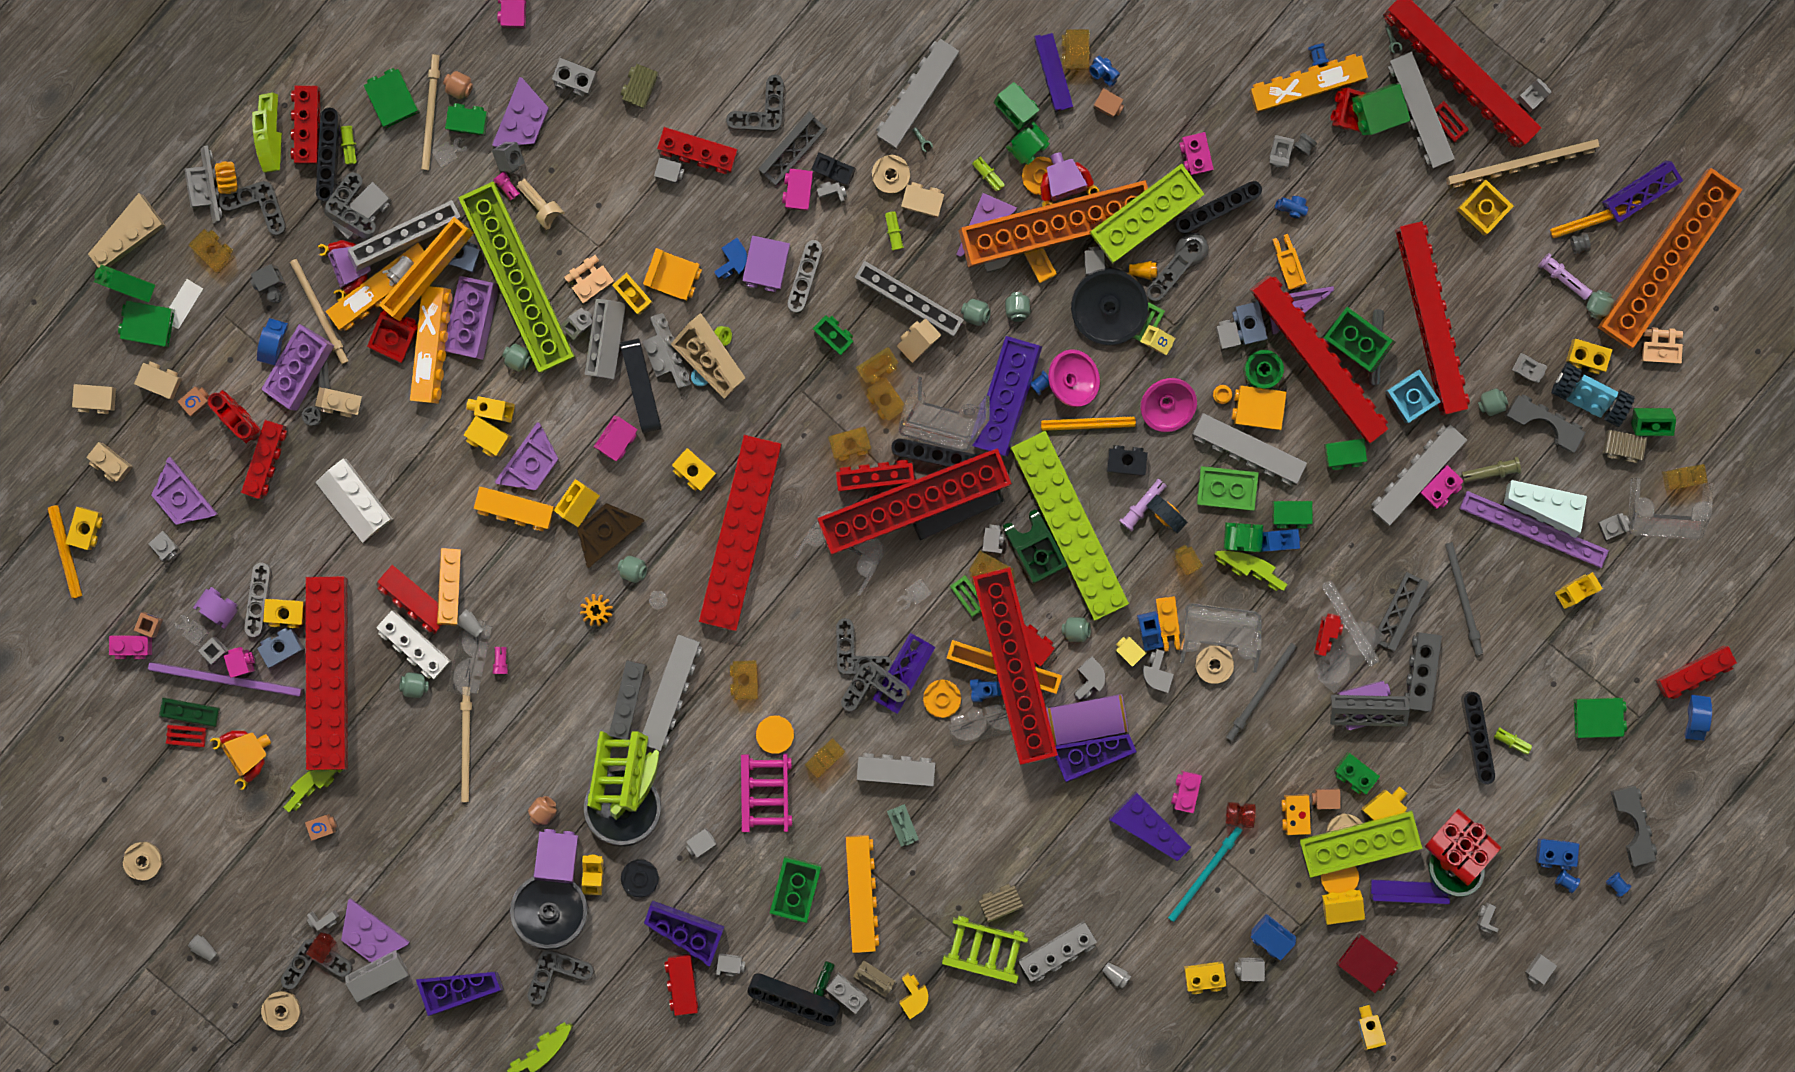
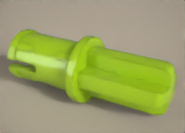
M352 126L340 127L343 143L341 147H343L345 164L347 165L356 163V143H354Z
M981 156L972 163L983 176L982 179H986L995 191H999L1004 187V183L995 174V169H991Z
M894 211L885 214L888 227L887 234L890 236L892 246L891 249H903L904 246L900 234L902 229H899L897 214Z
M1500 727L1497 729L1496 735H1494L1495 739L1507 744L1508 748L1512 747L1525 755H1528L1532 749L1531 744L1521 740L1516 734L1512 735Z

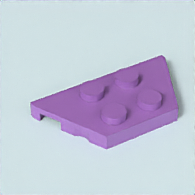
M519 77L492 144L493 147H498L504 142H517L518 145L536 143L549 108L521 77Z
M536 423L496 479V484L532 490L539 488L559 460L540 423Z
M169 457L151 494L152 497L176 525L216 516L218 513L175 461Z
M350 898L348 900L341 941L367 960L373 962L410 943V941Z

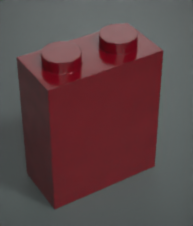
M1360 933L1336 963L1374 993L1377 990L1380 992L1386 985V978L1389 975L1392 976L1398 969L1396 966L1398 962Z

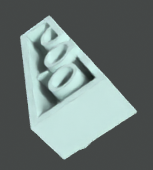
M1511 480L1506 488L1504 504L1526 515L1529 514L1535 517L1536 520L1550 524L1555 529L1562 530L1576 538L1581 533L1587 496Z

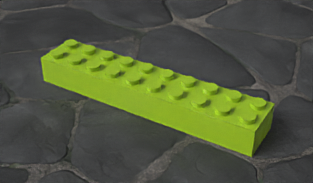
M488 183L458 197L538 372L543 373L576 358L496 183Z
M1041 432L1012 446L1010 449L1068 565V569L1093 620L1095 621L1128 605L1129 602L1047 432Z

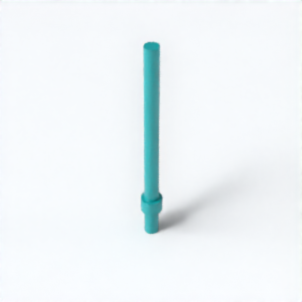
M1236 826L1230 836L1223 840L1221 848L1168 917L1171 921L1175 922L1227 851L1233 848L1234 842L1243 831L1241 828Z

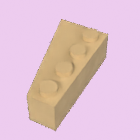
M138 193L88 255L98 268L101 264L111 267L166 225L144 195Z
M701 313L689 322L671 343L683 358L724 399L745 379V376Z

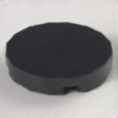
M645 859L630 861L621 872V884L624 890L633 897L642 898L650 895L655 891L659 882L657 868Z

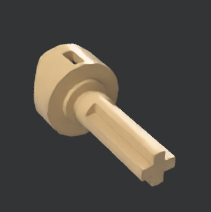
M526 179L518 183L517 187L539 211L536 219L546 230L550 229L553 220L558 215L565 214L555 201L547 204Z

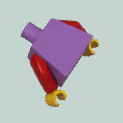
M1061 152L1050 156L1053 165L1047 167V172L1043 174L1040 185L1043 200L1042 207L1046 204H1053V201L1085 190L1088 195L1091 194L1090 191L1095 188L1097 193L1099 192L1098 187L1093 185L1094 181L1089 170L1079 162H1074L1073 159L1064 161Z
M344 240L330 243L328 246L324 244L318 245L319 249L325 247V252L319 255L323 257L329 256L340 288L343 287V289L335 290L333 293H342V297L337 301H340L346 294L348 295L360 287L367 280V274L371 271L370 266L356 272L348 257V249L356 244Z

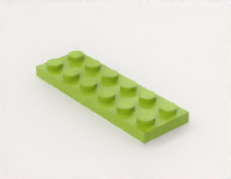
M1180 164L1089 233L1109 260L1114 263L1205 194L1183 164Z
M1412 811L1300 839L1310 878L1423 849Z

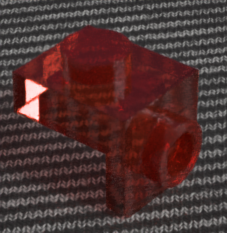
M321 932L314 939L306 954L319 963H323L337 942L331 935Z

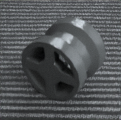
M1302 133L1300 140L1295 142L1293 146L1302 154L1309 156L1310 150L1316 147L1317 142L1310 136Z
M1582 233L1578 237L1575 235L1570 237L1572 250L1575 255L1580 254L1581 251H1591V244L1587 233Z
M310 406L303 410L302 420L307 425L316 426L323 420V413L319 408Z

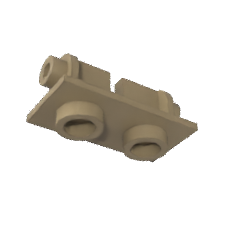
M864 960L853 975V977L884 997L890 992L895 983V980Z

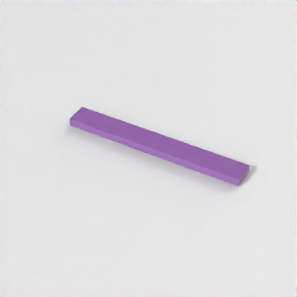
M1466 491L1459 508L1599 568H1602L1609 551L1581 538H1574L1564 531H1559L1550 525L1469 491Z
M155 662L149 663L148 667L149 671L298 697L302 696L304 688L241 677L230 678V675Z

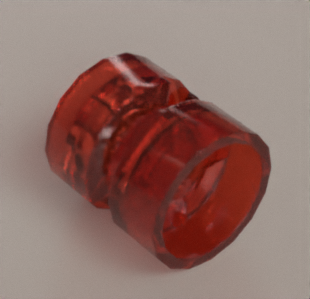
M1228 802L1226 826L1238 827V825H1241L1243 828H1254L1255 804L1244 803L1240 806L1238 802Z

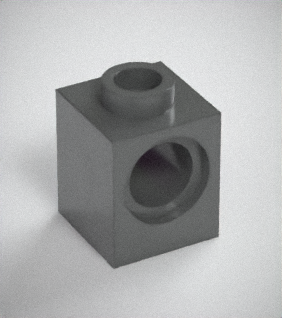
M504 142L492 150L499 171L513 173L519 170V166L525 163L517 142Z

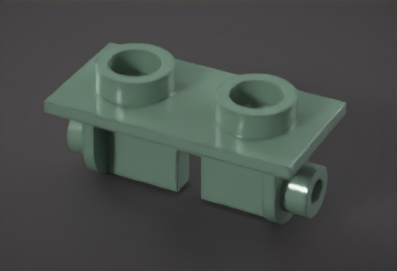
M905 804L887 811L901 847L919 840Z

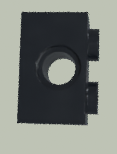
M1113 445V449H1108L1106 472L1145 476L1148 452H1143L1144 448L1132 447L1131 451L1124 450L1125 446ZM1126 454L1132 457V463L1129 466L1122 463V457Z

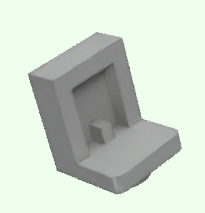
M1538 78L1517 100L1530 113L1551 93V90Z
M1275 135L1270 153V163L1276 167H1288L1294 139Z
M830 182L819 185L820 189H817L819 199L838 193L841 203L845 202L844 198L847 197L844 186L840 187L839 182L832 185Z
M1520 353L1512 370L1527 380L1539 383L1545 374L1547 366Z
M1486 902L1485 906L1482 905L1479 909L1478 916L1480 917L1477 923L1481 925V930L1491 934L1492 930L1495 932L1499 930L1497 927L1489 924L1496 906Z
M334 910L321 920H318L312 911L307 915L309 918L307 921L313 929L316 928L318 931L324 926L328 929L337 923L335 919L339 915Z

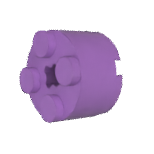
M212 587L209 590L205 589L193 608L195 610L201 608L199 612L217 625L223 623L221 627L225 629L237 613L236 607L238 605L228 598L226 600L220 598L221 593Z

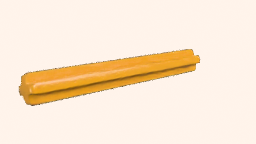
M1638 199L1632 201L1631 204L1638 205L1641 201ZM1623 204L1615 207L1619 216L1626 212L1627 205ZM1608 209L1550 229L1552 238H1557L1614 219V216Z
M1135 417L1041 421L1042 431L1136 426Z
M57 505L48 507V513L71 598H79L82 596L69 544H65L67 536L60 510Z

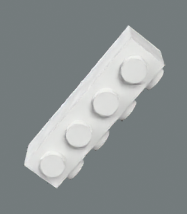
M392 610L376 627L380 630L378 634L387 641L389 638L394 643L392 646L399 653L403 651L408 655L407 660L414 666L418 664L422 668L421 672L429 679L431 677L433 679L437 678L451 662L450 659L395 610Z

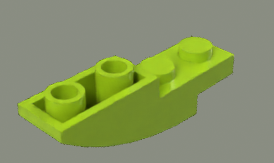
M273 92L259 95L258 111L252 112L254 144L264 173L280 171L282 133L276 132L278 94Z
M1215 551L1214 553L1217 556L1215 560L1224 566L1226 564L1232 566V571L1240 577L1242 574L1247 576L1252 570V575L1260 581L1265 579L1269 582L1268 586L1276 592L1279 589L1284 591L1288 585L1272 574L1276 568L1275 566L1260 558L1234 551Z
M657 750L653 753L649 752L645 756L637 808L647 796L656 777L659 765V751ZM612 803L610 806V814L616 820L626 810L619 806L620 803Z
M311 770L291 786L295 795L283 808L288 812L292 810L297 811L303 804L301 801L305 795L309 797L315 791L314 785L320 789L323 786L328 787L334 781L332 776L336 772L341 773L343 770Z
M563 1022L555 1027L556 1031L552 1034L546 1032L539 1037L540 1041L536 1044L539 1050L537 1051L535 1048L526 1053L527 1057L523 1060L518 1058L510 1063L511 1067L507 1071L520 1072L528 1067L530 1072H535L541 1068L563 1045L572 1029V1023L570 1022L566 1025Z

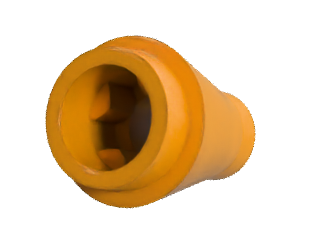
M1148 261L1130 264L1129 273L1133 276L1152 280V278H1157V263Z

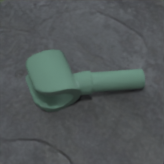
M1387 27L1386 30L1391 42L1389 50L1394 53L1393 46L1397 44L1401 51L1402 45L1396 42L1391 27Z
M916 127L912 129L918 137L923 151L927 152L923 147L925 143H929L931 148H933L932 143L925 140Z

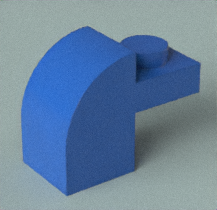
M735 238L721 248L730 261L714 271L719 279L723 277L725 280L730 277L734 269H736L739 275L745 270L747 253L739 239Z
M269 318L260 336L257 361L276 365L281 353L282 340L287 331L288 323Z
M1298 529L1263 532L1261 552L1300 548Z
M1156 611L1137 615L1144 650L1164 647Z
M1691 695L1687 709L1689 720L1684 733L1685 739L1704 741L1707 731H1710L1712 720L1711 697Z

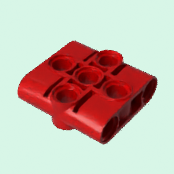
M224 390L209 396V407L237 437L246 444L250 440L259 438L261 433L259 425L233 397Z
M1459 808L1424 846L1441 861L1443 869L1452 871L1467 886L1502 848L1486 833L1485 827L1482 824L1473 822ZM1467 825H1469V827L1467 828V830L1464 832L1463 829H1464ZM1446 831L1450 832L1452 837L1448 836ZM1472 831L1477 834V837L1472 834ZM1482 839H1485L1480 845H1478V843ZM1460 844H1463L1466 850L1462 849ZM1449 857L1453 858L1455 863L1451 862ZM1475 857H1477L1481 863H1478L1475 860ZM1461 863H1464L1459 869H1457V867Z

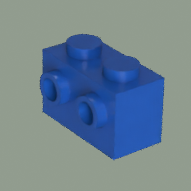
M1538 838L1536 862L1541 863V867L1552 868V864L1560 865L1561 869L1571 870L1572 866L1577 867L1579 843Z
M1267 914L1251 931L1252 941L1256 945L1264 947L1270 956L1276 957L1280 961L1294 947L1296 942L1295 935Z

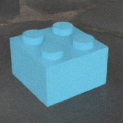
M1420 370L1413 372L1385 391L1405 423L1411 422L1441 402Z

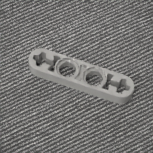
M811 240L805 245L788 299V307L792 312H801L805 307L822 253V246L816 240ZM813 244H817L816 247L819 249L813 255V258H817L816 262L805 258V255L810 256L811 250L808 247L813 246ZM805 262H811L814 266L813 270L809 273L804 272L802 269ZM800 280H804L808 284L807 289L804 291L797 289V282ZM794 291L799 294H805V298L800 296L799 303L802 306H798L797 309H794L791 301H795L797 295H793Z
M258 563L252 570L244 627L246 634L251 637L259 636L264 627L265 599L268 598L271 568L266 563ZM261 566H264V570H267V573L262 575V580L266 579V583L255 582V578L260 579V573L257 572V569H261ZM256 585L264 587V593L261 596L254 593ZM254 604H259L262 608L261 613L258 615L253 614L251 611ZM250 616L261 618L260 621L256 620L255 625L259 627V630L255 631L254 634L249 629V626H252L254 620H250Z

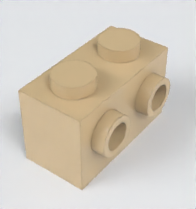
M914 182L911 185L907 184L901 208L938 218L944 198L941 190L930 187V190L923 189V185Z
M926 318L921 323L916 321L909 328L911 332L909 330L900 337L902 341L897 345L912 363L941 336Z
M151 361L149 364L143 363L134 384L173 400L182 378L177 377L178 373L167 369L165 372L159 369L160 365Z
M74 384L72 407L78 408V412L89 413L90 409H97V413L109 414V410H115L116 388Z
M319 387L315 406L322 407L321 411L333 414V410L340 411L341 416L351 418L352 414L358 415L362 396Z
M100 442L97 443L87 456L90 460L89 464L97 470L99 468L105 472L104 476L112 482L114 480L121 482L133 467L108 446Z

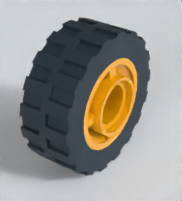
M1157 494L1146 505L1166 527L1168 526L1176 534L1188 523L1173 505Z

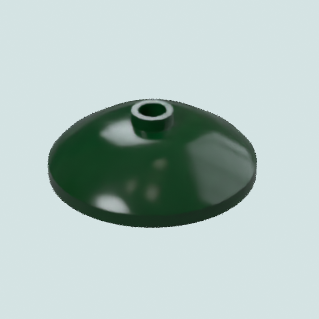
M1460 844L1462 849L1466 850V847ZM1431 854L1428 864L1429 874L1435 886L1443 893L1452 897H1466L1473 894L1482 885L1485 868L1467 886L1456 875L1452 876L1450 871L1443 869L1441 861ZM1449 857V860L1455 863L1454 859ZM1475 857V860L1478 863H1481L1480 860L1477 857ZM1461 863L1457 867V869H1459L1464 863Z

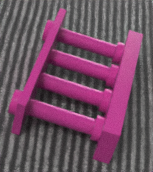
M741 754L742 832H750V827H754V825H784V832H788L789 827H792V815H788V769H792L791 758H788V754H783V760H753V758H749V754ZM753 768H783L784 779H753V777H750V770H753ZM753 787H784V798L754 799L750 797V789H753ZM754 806H784V817L754 818V816H750V808H754Z

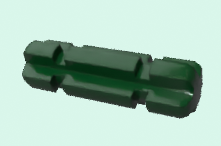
M825 961L823 971H821L816 983L817 987L814 988V994L823 996V990L826 989L831 976L830 972L834 969L833 963Z

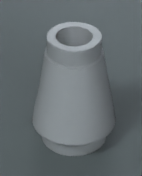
M404 256L403 259L388 270L389 273L386 276L393 283L397 284L414 262Z
M467 609L457 618L458 625L475 637L484 630L473 613Z
M198 934L188 944V947L191 948L190 951L208 961H211L217 954L208 941Z
M1109 962L1102 970L1117 988L1119 986L1123 989L1131 978L1128 974L1129 972Z

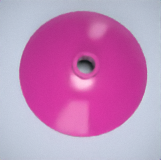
M1079 350L1061 352L1053 359L1049 368L1050 387L1054 395L1062 403L1071 407H1080L1090 403L1097 395L1100 385L1099 372L1094 361L1084 352Z
M1177 378L1163 379L1150 386L1143 395L1140 405L1141 414L1144 421L1151 428L1161 432L1174 431L1185 426L1192 419L1197 408V397L1193 388L1187 382Z

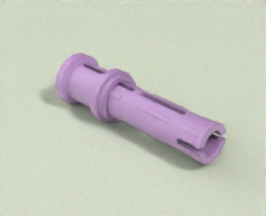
M1550 253L1539 263V268H1544L1551 274L1552 278H1558L1582 297L1583 300H1586L1592 293V290L1564 269V264H1559L1555 261ZM1567 279H1570L1573 283H1575L1578 287H1580V289H1578L1575 285H1573V284H1572L1570 281H1568Z
M1157 479L1136 506H1131L1129 508L1130 511L1119 522L1132 532L1135 524L1144 518V512L1148 509L1146 505L1156 494L1160 495L1167 485L1162 483L1160 479Z

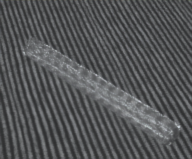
M1331 580L1327 581L1322 585V588L1339 616H1341L1342 621L1370 666L1375 665L1379 662V658Z

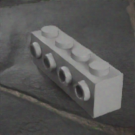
M596 299L585 375L607 379L615 378L626 303Z
M863 753V756L858 757L857 780L933 786L935 762H931L932 758L920 757V761L912 760L911 756H901V759H893V755L882 754V758L874 757L873 753Z
M1085 921L1018 961L1029 980L1038 982L1045 977L1046 972L1050 970L1054 972L1062 967L1061 963L1066 960L1068 962L1075 960L1079 957L1078 953L1083 950L1085 953L1090 951L1097 942Z

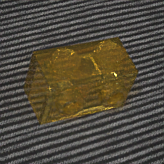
M889 347L858 365L856 369L866 384L870 382L873 385L881 380L880 375L886 372L889 375L897 369L896 365L899 363Z
M979 551L969 571L972 572L970 576L973 577L1009 568V566Z

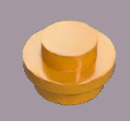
M1219 385L1213 391V398L1219 404H1226L1232 398V391L1226 385Z

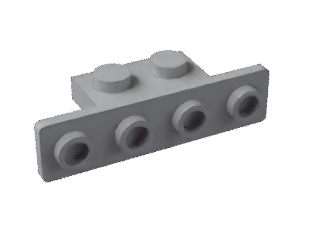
M207 145L200 149L203 167L186 168L185 176L190 207L209 205L212 224H217L220 218H222V211L217 205L219 193L218 189L214 187L216 174L215 170L211 168L213 156L211 150H208Z
M663 313L651 316V321L657 335L642 342L656 377L672 371L678 388L690 385L689 374L683 365L682 356L671 345L674 337L670 332L667 319Z

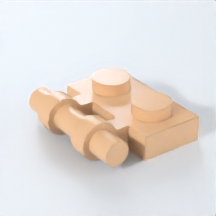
M596 255L590 259L586 258L583 264L576 269H571L570 273L564 277L568 283L574 279L577 281L578 284L573 286L572 289L583 304L614 282L604 266L598 269L594 267V264L599 262ZM589 269L591 274L582 279L580 275Z
M1657 327L1645 330L1643 336L1651 337V342H1643L1642 361L1682 363L1683 344H1675V338L1682 339L1683 331H1676L1673 328L1658 330ZM1658 337L1668 338V343H1658Z

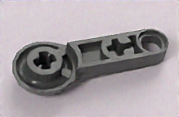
M1191 232L1179 239L1174 258L1147 289L1146 294L1150 300L1159 301L1186 269L1205 260L1208 255L1209 246L1202 235ZM1189 244H1196L1197 253H1189L1188 250L1190 248H1187ZM1164 273L1166 275L1171 273V279L1173 281H1167L1164 285L1165 287H1167V289L1164 290V288L1156 282L1159 280V282L1161 283L1164 280ZM1151 288H1159L1161 295L1158 298H1153L1150 295Z

